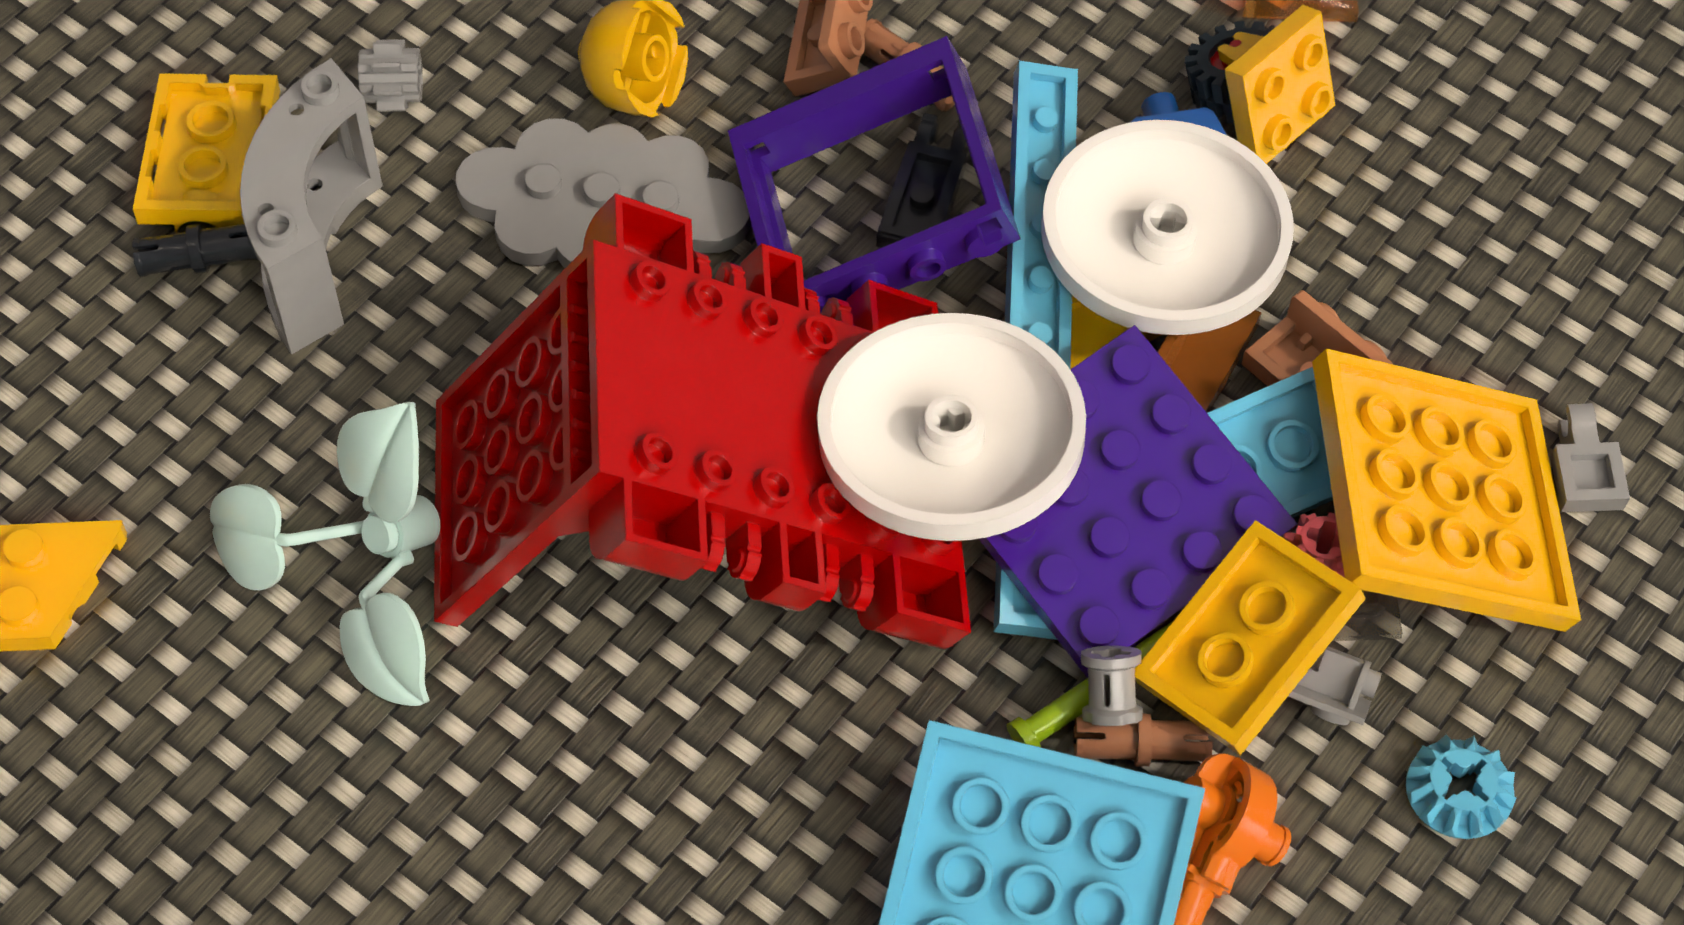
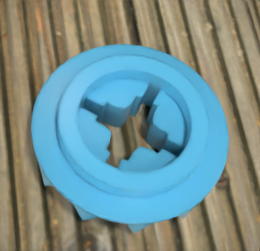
M1446 734L1438 742L1427 747L1424 745L1421 747L1409 766L1406 776V792L1414 812L1433 830L1453 838H1479L1497 830L1509 817L1516 801L1513 786L1515 772H1510L1501 762L1499 750L1489 751L1478 745L1475 736L1466 740H1451ZM1451 772L1454 776L1461 778L1467 773L1471 775L1475 772L1477 777L1472 791L1476 796L1464 790L1458 795L1453 794L1446 800L1445 796L1453 779L1449 773Z

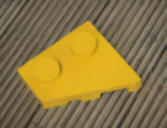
M122 520L0 525V652L51 650L57 648L72 625L74 612L78 607L87 602L99 584L96 574L113 548L120 551L126 543L127 531Z

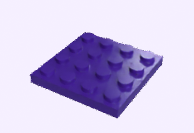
M1136 325L1070 369L1078 382L1084 399L1086 430L1082 460L1068 488L1047 510L1029 522L1001 534L979 538L1087 678L1088 667L1081 664V651L1099 646L1134 647L1179 615L1255 520L1282 538L1286 532H1292L1297 525L1291 515Z

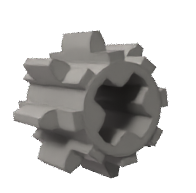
M404 39L376 40V42H373V49H361L358 60L359 92L364 96L365 103H376L377 112L405 111V108H408V102L422 101L423 69L420 49L405 48Z

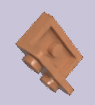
M799 0L784 77L785 85L794 96L820 91L857 75L860 56L864 53L865 49L864 32L868 11L872 8L873 0Z
M1300 290L1291 298L1287 316L1245 350L1242 365L1267 386L1313 367L1312 361L1326 348L1380 362L1393 363L1387 359L1385 353L1378 345L1372 341L1364 340L1343 323L1329 305L1316 301L1304 290Z

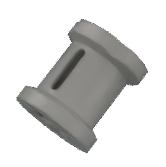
M1099 646L1081 651V664L1088 667L1089 704L1082 709L1083 721L1093 725L1122 726L1138 723L1143 720V707L1136 704L1135 667L1141 664V650L1128 646Z

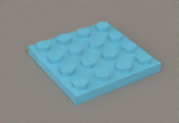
M929 720L879 925H1174L1205 788Z

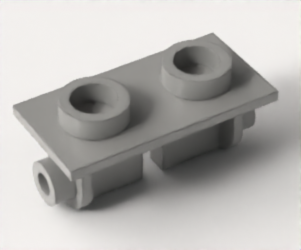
M1327 647L1319 668L1312 666L1288 697L1311 705V711L1328 722L1347 725L1351 720L1363 725L1372 701L1359 695L1362 694L1373 698L1382 673L1370 669L1372 664L1370 661Z

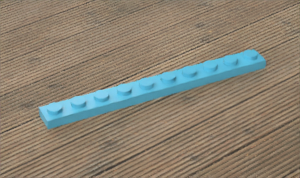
M1019 61L1014 71L1009 203L1021 239L1007 245L1005 322L1015 325L1045 342L1062 358L1070 369L1072 294L1060 282L1047 259L1041 235V219L1049 181L1058 165L1076 147L1078 69ZM996 562L993 632L1056 639Z

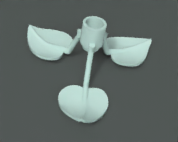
M405 402L387 408L358 413L349 418L339 432L337 459L340 474L351 492L364 497L363 508L365 511L370 512L365 520L291 534L280 533L281 510L277 500L265 489L251 484H239L221 491L212 501L210 520L214 525L212 531L213 538L223 565L237 583L250 590L260 591L268 589L280 581L285 569V558L281 546H294L362 533L364 544L372 553L392 558L359 593L361 608L349 610L341 617L340 642L348 667L366 689L386 701L401 705L419 706L430 701L425 687L426 655L420 624L411 607L398 596L385 592L376 595L402 567L414 562L411 551L434 543L440 533V518L435 506L426 497L417 495L419 440L416 408L414 402Z

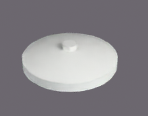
M1144 120L1125 123L1101 131L1076 146L1058 165L1049 181L1041 219V235L1047 259L1060 282L1078 301L1096 314L1124 327L1131 328L1136 325L1142 332L1164 335H1186L1215 330L1234 323L1253 312L1263 304L1279 284L1287 265L1294 233L1293 214L1287 194L1277 176L1258 155L1237 140L1221 132L1204 126L1174 120Z
M939 313L917 316L885 326L870 334L852 347L840 359L828 376L819 400L817 415L821 458L827 474L842 496L868 518L887 528L914 537L931 540L960 541L990 537L1017 528L1036 518L1056 502L1070 485L1082 460L1085 444L1086 411L1084 399L1075 376L1062 358L1045 342L1015 325L973 314Z

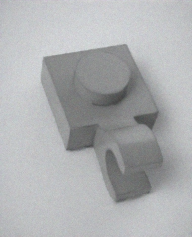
M1592 403L1567 404L1565 409L1568 420H1559L1558 435L1561 444H1556L1550 455L1560 512L1624 510L1630 500L1619 442L1600 443L1596 413Z

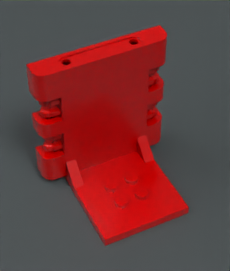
M615 193L592 218L585 234L582 252L436 400L435 508L440 518V533L435 541L434 622L458 627L556 538L564 535L589 532L591 553L600 560L683 581L699 569L716 572L723 559L724 548L726 547L727 563H729L727 570H729L733 578L744 580L747 595L753 600L794 611H803L817 600L831 602L839 585L840 600H842L843 605L846 608L857 610L859 622L867 630L939 649H947L971 633L962 540L944 541L914 537L887 528L868 518L850 504L834 486L827 474L819 449L817 418L819 400L827 378L836 364L858 342L885 326L917 316L938 314L936 302L872 280H867L846 301L834 297L828 298L820 313L819 296H817L814 290L804 287L802 257L763 243L750 253L740 265L722 262L715 278L712 279L711 260H709L708 255L693 250L692 219Z

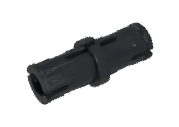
M245 223L203 229L201 224L188 225L186 232L147 238L138 237L132 241L133 249L139 251L133 252V259L136 271L140 277L191 268L195 274L208 272L211 265L252 259L259 260L249 240Z

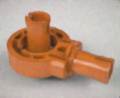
M1225 753L1209 756L1201 763L1195 775L1184 781L1186 784L1205 788L1174 925H1202L1213 899L1221 898L1222 894L1230 895L1239 869L1244 867L1253 857L1265 866H1274L1282 860L1290 846V830L1283 825L1280 826L1273 822L1277 809V789L1273 779L1243 759ZM1240 797L1243 798L1242 802H1239L1236 799Z

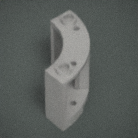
M332 58L304 75L272 106L252 138L241 174L240 198L245 227L256 256L261 262L263 289L272 321L291 355L344 325L326 253L327 243L330 235L337 233L341 224L356 206L369 195L383 187L364 96ZM296 109L303 110V113L300 115L291 114ZM336 130L338 141L317 155L328 137Z

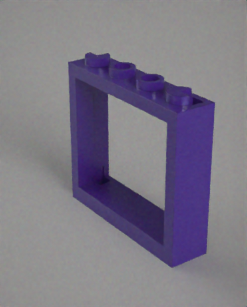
M947 36L728 130L757 246L763 243L793 253L771 172L952 95L985 205L804 280V287L814 290L817 296H819L820 313L828 298L834 297L846 301L867 280L900 290L919 281L933 280L942 275L946 270L972 259L993 255L1002 247L1021 239L967 68ZM944 65L943 69H940L933 73L930 71L936 67ZM762 142L765 144L764 146L759 147L757 149H755L754 147L755 145H758Z

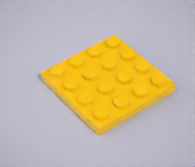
M1327 348L1312 361L1343 569L1347 580L1365 591L1566 632L1581 621L1536 399Z

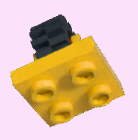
M1306 5L1299 7L1279 25H1271L1266 30L1264 22L1254 21L1251 28H1245L1244 21L1234 22L1235 29L1226 30L1224 24L1215 27V36L1212 37L1205 32L1198 37L1199 44L1192 43L1188 48L1189 55L1185 56L1193 105L1196 104V108L1206 107L1213 110L1218 120L1223 115H1226L1227 123H1234L1237 141L1248 147L1266 164L1281 151L1285 150L1296 138L1335 106L1322 12Z

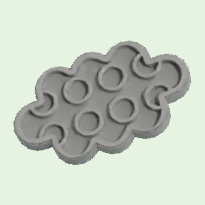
M546 119L532 124L523 131L516 143L515 149L488 147L476 151L462 161L456 172L457 195L462 207L473 217L495 222L496 241L501 252L511 261L525 266H542L558 260L566 268L582 252L585 234L592 218L615 193L692 219L693 250L700 253H722L733 249L745 239L750 229V216L744 192L733 183L709 177V159L700 145L691 139L679 135L661 136L647 141L635 128L624 124H606L587 132L580 125L569 120Z

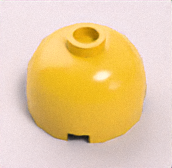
M618 0L601 8L590 20L579 44L578 58L587 88L604 106L630 115L655 117L659 115L655 111L661 102L664 107H670L676 101L685 80L688 46L678 45L675 27H685L682 17L671 3L664 0Z

